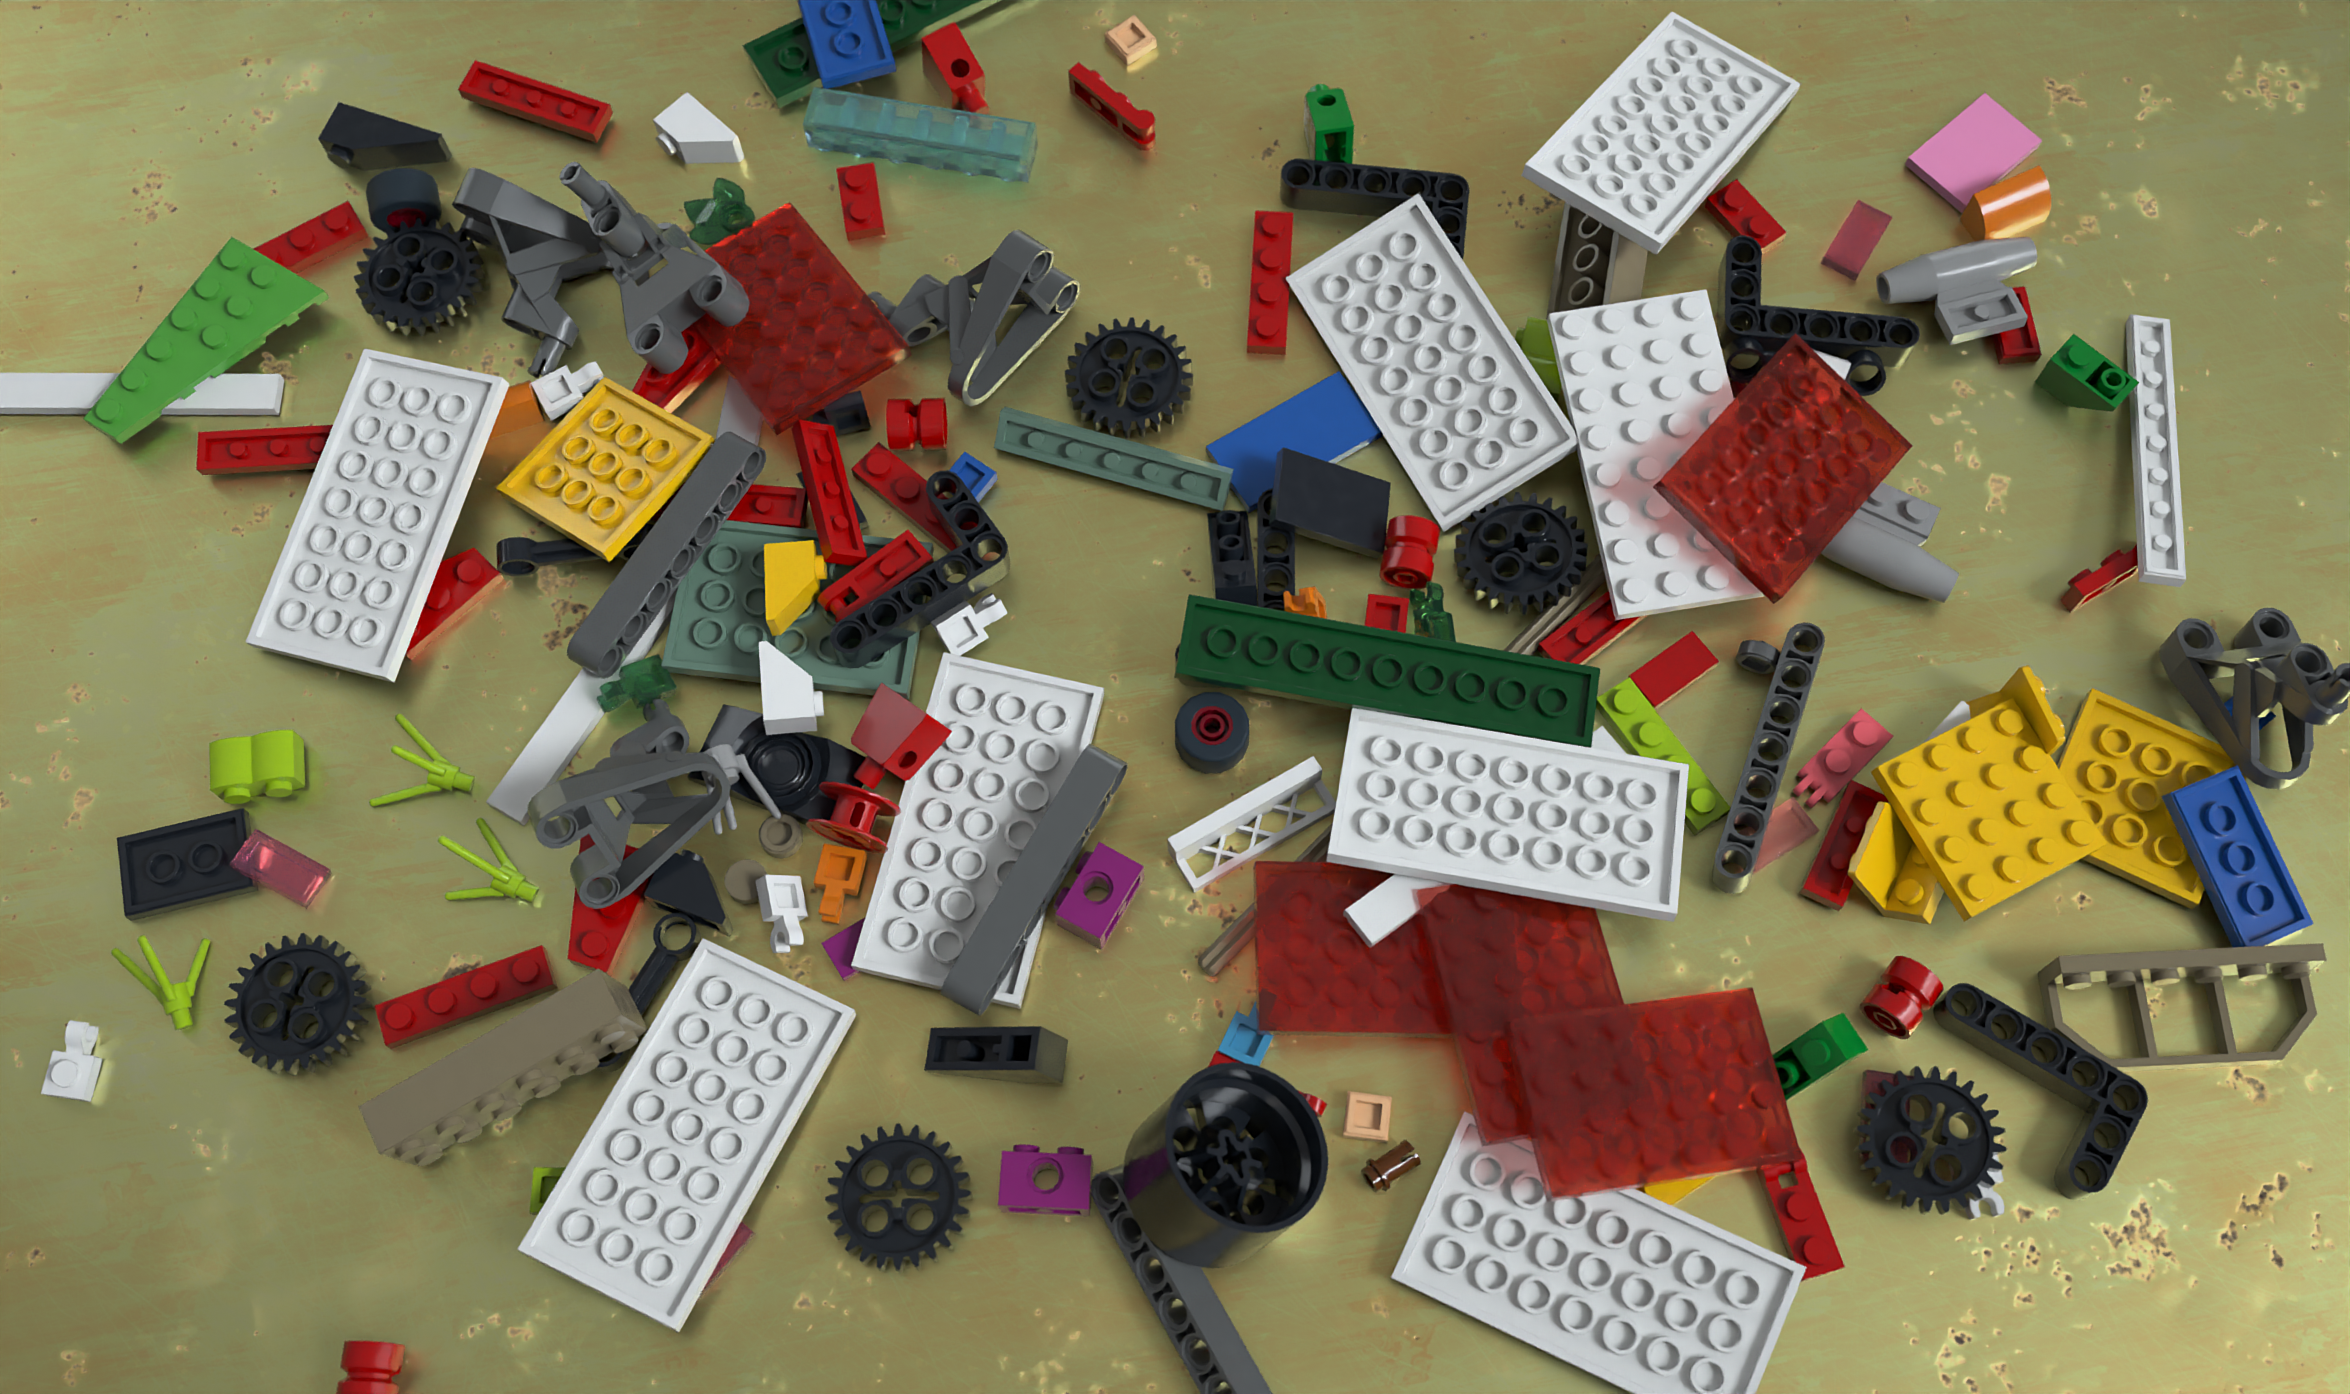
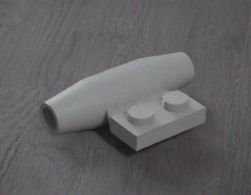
M2030 237L1979 240L1923 254L1879 273L1876 279L1877 292L1884 304L1936 300L1934 316L1950 345L2024 327L2028 316L2013 288L2007 287L2001 281L2034 267L2037 263V250Z
M1867 475L1864 476L1848 509L1849 516L1806 504L1792 531L1794 536L1831 561L1892 589L1944 603L1959 576L1957 571L1920 547L1924 545L1929 537L1941 508Z

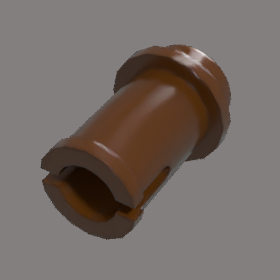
M1403 1140L1398 1146L1374 1161L1370 1158L1366 1161V1167L1361 1169V1173L1366 1183L1374 1192H1378L1381 1189L1383 1191L1389 1190L1391 1182L1421 1164L1417 1153L1413 1156L1409 1155L1400 1161L1402 1157L1415 1150L1407 1140Z

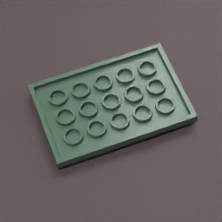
M726 520L688 574L678 585L661 666L664 672L761 683L758 642L767 641L812 676L814 689L874 695L879 685L883 683L905 699H909L920 631L866 665L850 669L838 662L830 641V632L836 624V616L832 611H826L820 605L817 598L781 635L772 636L766 622L764 544L814 540L818 555H822L817 531ZM862 535L867 559L894 539ZM919 541L933 557V543ZM826 562L827 579L820 580V592L822 593L826 588L857 566ZM853 593L844 598L848 606L857 600ZM926 595L916 597L912 603L917 605L925 604ZM882 618L877 625L882 627L890 626L895 622L896 618ZM849 639L842 647L846 649L855 648L860 644L861 640Z

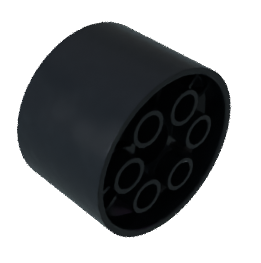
M1238 1062L1216 1064L1190 1077L1135 1131L1127 1147L1123 1166V1183L1128 1205L1143 1232L1155 1245L1170 1256L1187 1264L1205 1268L1232 1266L1252 1257L1306 1216L1314 1207L1323 1191L1327 1178L1328 1150L1322 1126L1312 1107L1304 1096L1288 1081L1256 1065ZM1195 1108L1199 1128L1196 1127L1187 1109ZM1245 1129L1254 1139H1251L1248 1135L1242 1138L1240 1136ZM1173 1139L1180 1142L1184 1152L1175 1146ZM1198 1168L1202 1169L1206 1180L1204 1183L1199 1177ZM1259 1185L1275 1186V1195L1259 1188ZM1213 1187H1216L1217 1192H1216V1191H1213V1190H1211V1189H1212ZM1243 1203L1249 1209L1250 1215L1242 1209Z

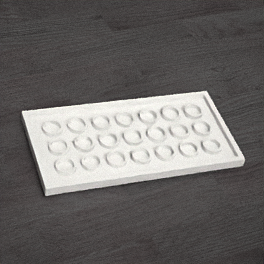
M1671 12L1525 164L1521 176L1657 255L1792 100L1798 91L1800 83L1676 13Z
M1419 193L1286 277L1293 292L1443 532L1471 516V512L1479 511L1485 505L1492 503L1576 451L1578 438L1575 430Z
M1707 290L1550 313L1547 323L1570 423L1578 438L1576 450L1615 620L1778 594L1781 586Z
M364 348L246 639L247 644L254 648L395 682L510 385L503 377Z
M943 652L926 713L952 732L910 780L905 781L898 805L901 813L895 816L887 842L888 851L884 853L852 961L851 966L853 970L937 990L942 989L947 975L1083 750L1087 745L1091 744L1104 698L1103 687ZM1047 909L991 1002L1018 1009L1021 1008Z
M1352 708L1326 862L1674 922L1678 911L1689 764Z
M703 938L517 1250L541 1264L679 1333L855 1019V1010Z
M1464 1111L1391 1278L1633 1394H1755L1806 1267Z

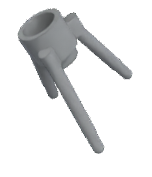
M729 744L718 745L703 752L713 756L722 765L730 785L739 780L738 773L741 772L775 819L781 818V812L774 804V801L749 768L745 754L735 756L732 745ZM703 771L702 775L707 787V794L710 795L715 788L717 777L712 773ZM729 796L723 811L729 829L735 830L737 823ZM719 812L712 818L714 832L717 835L722 833L721 814Z

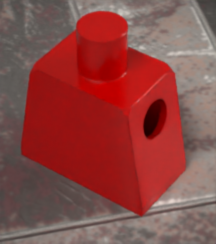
M955 21L922 37L923 73L950 113L957 114L965 110L971 121L983 118L990 111V107L984 99L985 75Z
M881 683L851 737V744L867 755L853 776L873 790L888 770L904 781L910 780L949 737L952 731Z

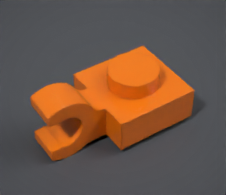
M1315 586L1299 589V596H1293L1289 591L1283 592L1285 612L1327 619L1326 602Z
M824 843L814 879L815 888L825 890L819 907V914L823 915L822 922L839 925L843 911L844 895H858L867 860L866 851Z

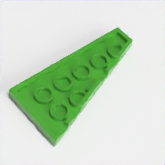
M231 237L83 419L93 428L122 444L159 418L162 409L179 397L185 400L196 392L194 387L211 375L216 378L265 344L266 337L284 324L289 327L300 319L299 313L314 303L319 306L329 299V296L321 288Z

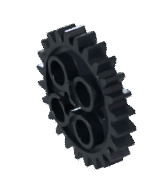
M417 218L414 227L408 228L407 224L401 221L399 232L395 233L391 228L387 227V239L373 238L377 246L375 250L363 249L368 261H359L356 264L361 271V274L354 276V280L359 286L356 289V293L368 315L371 314L378 325L384 322L390 332L399 327L403 335L407 336L412 327H415L418 334L423 336L426 326H431L436 333H439L440 322L443 321L453 327L455 324L452 316L458 314L466 317L467 313L463 306L465 304L476 305L477 301L472 293L483 292V287L479 282L480 279L485 278V273L481 267L484 264L472 239L468 240L464 231L458 230L455 232L450 222H447L441 228L437 220L433 218L428 227H425L421 219Z
M1130 317L1127 327H1122L1118 319H1114L1113 329L1108 330L1103 324H1098L1099 335L1097 337L1092 333L1086 332V345L1075 343L1076 356H1068V368L1070 369L1065 370V379L1069 383L1066 385L1067 397H1073L1071 399L1073 411L1081 410V421L1083 423L1094 418V431L1097 432L1106 425L1108 426V435L1114 436L1117 429L1123 430L1124 438L1128 440L1131 431L1137 430L1140 437L1145 438L1146 427L1150 426L1156 433H1160L1161 420L1172 425L1174 424V414L1172 411L1184 413L1183 401L1191 399V389L1189 387L1193 386V374L1190 373L1192 371L1191 359H1185V346L1177 347V335L1174 334L1164 338L1165 326L1161 325L1153 332L1150 330V320L1146 319L1140 328L1136 327L1133 317ZM1141 350L1135 362V374L1130 376L1135 351ZM1112 354L1124 355V357L1120 359L1109 358V356ZM1150 364H1159L1162 367L1158 369H1149L1146 366ZM1128 381L1126 399L1123 406L1118 407L1117 405L1124 393L1123 382ZM1101 387H1109L1113 389L1107 393H1100L1096 391ZM1139 397L1150 399L1146 403H1137L1134 400Z
M1519 492L1515 493L1513 502H1508L1504 496H1501L1499 498V505L1494 506L1489 503L1484 506V513L1477 510L1471 512V522L1462 521L1461 534L1455 537L1457 549H1454V562L1457 563V576L1464 577V589L1475 588L1474 599L1476 601L1488 596V608L1490 609L1494 608L1499 602L1504 603L1505 614L1511 611L1513 605H1519L1521 614L1526 615L1528 605L1531 604L1535 606L1539 613L1543 612V601L1545 600L1557 606L1559 602L1558 593L1570 597L1572 584L1580 585L1581 572L1586 571L1587 558L1585 557L1587 556L1588 543H1584V529H1577L1578 518L1576 516L1566 518L1567 507L1565 505L1553 510L1552 498L1550 497L1543 504L1537 503L1536 493H1532L1528 501H1522ZM1537 529V530H1540V532H1538V533H1531V532H1528L1527 530ZM1490 540H1500V541H1502V542L1497 543V544H1492V543H1489L1488 541H1490ZM1542 562H1550V563H1553L1554 565H1552V566H1542V565H1540V563H1542ZM1502 573H1512V574H1514V576H1512V577H1503V576H1501L1500 574H1502Z
M305 933L300 934L297 945L288 936L282 937L280 949H277L269 942L266 943L265 950L267 956L264 958L254 953L250 954L251 961L254 964L252 969L239 967L237 971L245 979L242 983H230L228 986L238 993L237 998L224 1002L225 1006L236 1011L235 1014L230 1015L224 1020L229 1026L237 1028L229 1037L238 1044L243 1043L238 1051L246 1057L253 1056L251 1062L261 1068L267 1064L268 1070L279 1074L284 1067L285 1071L292 1076L297 1075L300 1064L306 1071L315 1073L316 1060L318 1059L324 1064L331 1066V1052L334 1050L346 1055L348 1052L343 1044L346 1038L354 1041H359L360 1039L358 1034L353 1031L354 1026L367 1025L369 1022L359 1014L360 1010L372 1007V1003L369 1000L361 997L362 994L370 991L372 987L366 981L360 980L367 971L359 964L354 965L358 958L350 951L343 953L345 947L337 941L329 945V940L322 935H318L314 942H312V939ZM314 968V970L308 974L309 969ZM293 970V977L290 982L280 987L281 977L286 972ZM334 980V987L331 992L326 996L320 997L319 994L322 986L326 982ZM296 1002L303 1003L301 1006L295 1005ZM277 1011L275 1022L270 1027L264 1028L265 1018L270 1013ZM318 1021V1029L315 1034L304 1039V1031L307 1026L312 1022ZM289 1034V1038L283 1041V1038Z
M1915 1066L1910 1070V1080L1901 1071L1893 1074L1895 1087L1885 1079L1878 1083L1877 1086L1882 1096L1870 1092L1865 1097L1873 1109L1861 1108L1857 1112V1115L1866 1121L1867 1125L1857 1126L1853 1129L1854 1134L1864 1137L1866 1141L1855 1147V1152L1868 1154L1869 1160L1860 1166L1861 1170L1875 1169L1877 1173L1870 1183L1871 1186L1874 1187L1885 1182L1889 1186L1885 1194L1886 1200L1899 1193L1903 1195L1902 1209L1906 1210L1915 1201H1918L1920 1213L1923 1215L1930 1212L1933 1203H1935L1939 1214L1944 1215L1949 1212L1950 1201L1958 1210L1966 1208L1967 1200L1965 1194L1975 1202L1983 1198L1978 1185L1985 1188L1995 1185V1181L1987 1171L1999 1172L2004 1167L2000 1162L1993 1159V1155L2002 1154L2007 1151V1147L1994 1142V1138L2004 1133L2005 1128L1991 1126L1990 1120L1995 1118L1999 1111H1984L1982 1108L1988 1095L1985 1093L1974 1098L1970 1094L1974 1085L1972 1080L1961 1087L1956 1085L1957 1072L1955 1071L1948 1074L1944 1080L1940 1079V1072L1937 1066L1929 1070L1927 1078H1924L1920 1067ZM1907 1100H1914L1921 1104L1925 1112L1923 1121H1915L1907 1115L1905 1110ZM1942 1103L1945 1109L1932 1135V1141L1938 1145L1927 1151L1922 1166L1921 1177H1916L1914 1175L1915 1167L1927 1145V1140L1921 1137V1135L1933 1127L1937 1105ZM1950 1118H1959L1966 1124L1968 1129L1966 1139L1957 1138L1951 1133L1949 1128ZM1892 1141L1902 1142L1908 1147L1910 1151L1908 1163H1901L1894 1159L1890 1151ZM1936 1159H1944L1950 1163L1954 1171L1951 1181L1942 1180L1935 1173L1934 1164Z
M896 1123L893 1136H888L882 1126H880L877 1130L878 1140L872 1142L868 1136L862 1134L861 1141L864 1148L858 1151L848 1145L846 1150L852 1158L850 1162L846 1163L836 1160L834 1163L843 1174L841 1178H828L827 1182L837 1189L838 1193L825 1197V1201L829 1205L837 1206L838 1210L830 1213L827 1218L831 1223L843 1224L835 1231L834 1235L838 1240L851 1237L845 1247V1250L850 1255L862 1248L860 1262L867 1265L876 1256L879 1271L885 1270L889 1260L894 1261V1266L898 1273L903 1272L905 1260H911L915 1268L920 1270L922 1265L921 1256L927 1254L931 1260L937 1262L938 1255L935 1249L937 1246L941 1245L948 1250L953 1249L950 1240L947 1238L950 1232L963 1235L964 1231L956 1220L957 1218H968L971 1213L968 1209L961 1206L960 1203L972 1199L973 1194L969 1190L960 1189V1186L971 1179L968 1172L955 1173L964 1163L960 1155L947 1159L953 1148L951 1143L947 1141L938 1148L935 1147L938 1139L936 1132L932 1131L923 1140L921 1139L919 1125H915L912 1128L909 1136L905 1135L900 1123ZM921 1164L933 1167V1175L928 1182L921 1185L911 1182V1172L915 1167ZM873 1167H886L888 1169V1177L883 1184L874 1187L866 1183V1176ZM899 1188H903L908 1196L926 1195L933 1192L939 1193L937 1200L905 1198L901 1202V1207L898 1208L890 1199L874 1200L867 1203L860 1202V1197L863 1195L895 1197ZM920 1209L932 1211L933 1221L929 1227L923 1230H915L911 1227V1217L916 1211ZM875 1211L886 1212L888 1214V1221L882 1230L877 1232L866 1230V1220L871 1213Z

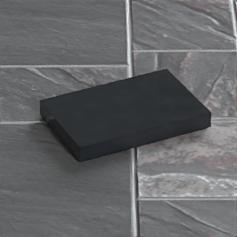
M1283 447L1277 453L1269 525L1378 559L1385 551L1391 482Z
M244 808L117 838L124 914L130 921L258 891L249 812Z

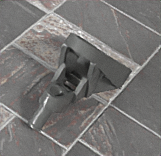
M571 162L562 169L559 177L561 183L581 198V206L592 231L603 240L599 245L615 269L612 274L620 286L626 335L630 345L636 354L658 372L670 374L683 365L687 358L688 348L681 332L704 314H709L724 327L734 326L746 316L750 303L743 286L692 241L676 224L667 222L655 224L647 215L637 213L629 202L607 181H597L578 162ZM689 247L695 254L687 252L681 248ZM665 258L668 264L649 278V269Z
M469 168L452 204L456 210L466 216L460 231H464L469 239L498 251L509 274L511 286L514 289L501 320L520 332L542 340L535 358L527 371L538 379L540 373L541 376H545L556 370L564 350L572 349L579 333V329L574 321L555 300L562 281L600 271L601 268L615 269L599 245L603 240L592 231L589 222L503 178L478 168Z
M1014 230L1006 236L991 257L963 276L953 277L949 284L946 285L934 276L925 274L914 283L898 306L883 297L881 293L874 291L868 297L876 302L877 307L864 300L862 310L865 314L870 315L885 325L888 335L904 346L919 345L948 330L950 332V360L953 363L948 377V390L951 395L964 404L975 406L985 401L1061 323L1078 299L1080 284L1077 280L1052 265L1054 253L1050 248L1025 232ZM982 283L978 293L972 286ZM1027 304L997 348L995 332L1009 306ZM970 378H971V381L973 382V384H971L970 386H968L969 381H970Z
M2275 608L2259 609L2235 636L2234 645L2236 650L2229 651L2224 650L2217 633L2208 623L2196 618L2183 620L2160 646L2159 656L2168 678L2236 766H2239L2245 777L2254 784L2267 789H2283L2291 786L2309 768L2310 753L2314 747L2313 724H2332L2348 706L2347 698L2350 696V663L2340 664L2334 670L2325 652L2316 645L2301 643V639L2290 618ZM2234 676L2232 716L2209 679ZM2278 702L2282 705L2292 761V769L2289 772H2277L2259 762V718L2265 717Z
M652 700L656 708L655 710H652L649 703L645 704L643 716L647 723L615 741L610 748V757L600 760L593 769L559 780L539 791L531 798L528 804V815L537 839L543 846L551 849L563 848L588 834L596 845L575 857L570 867V874L581 902L587 907L594 909L605 908L631 894L718 814L729 799L731 786L722 765L713 756L702 752L686 753L689 746L687 729L678 716L671 714L669 705L664 700ZM692 771H706L717 777L715 788L710 795L700 794L674 797L666 781L667 779ZM614 796L622 808L617 817H615L604 799ZM555 816H560V817H558V818L555 819V820L548 821L550 818H553V817H555ZM631 824H671L623 860Z

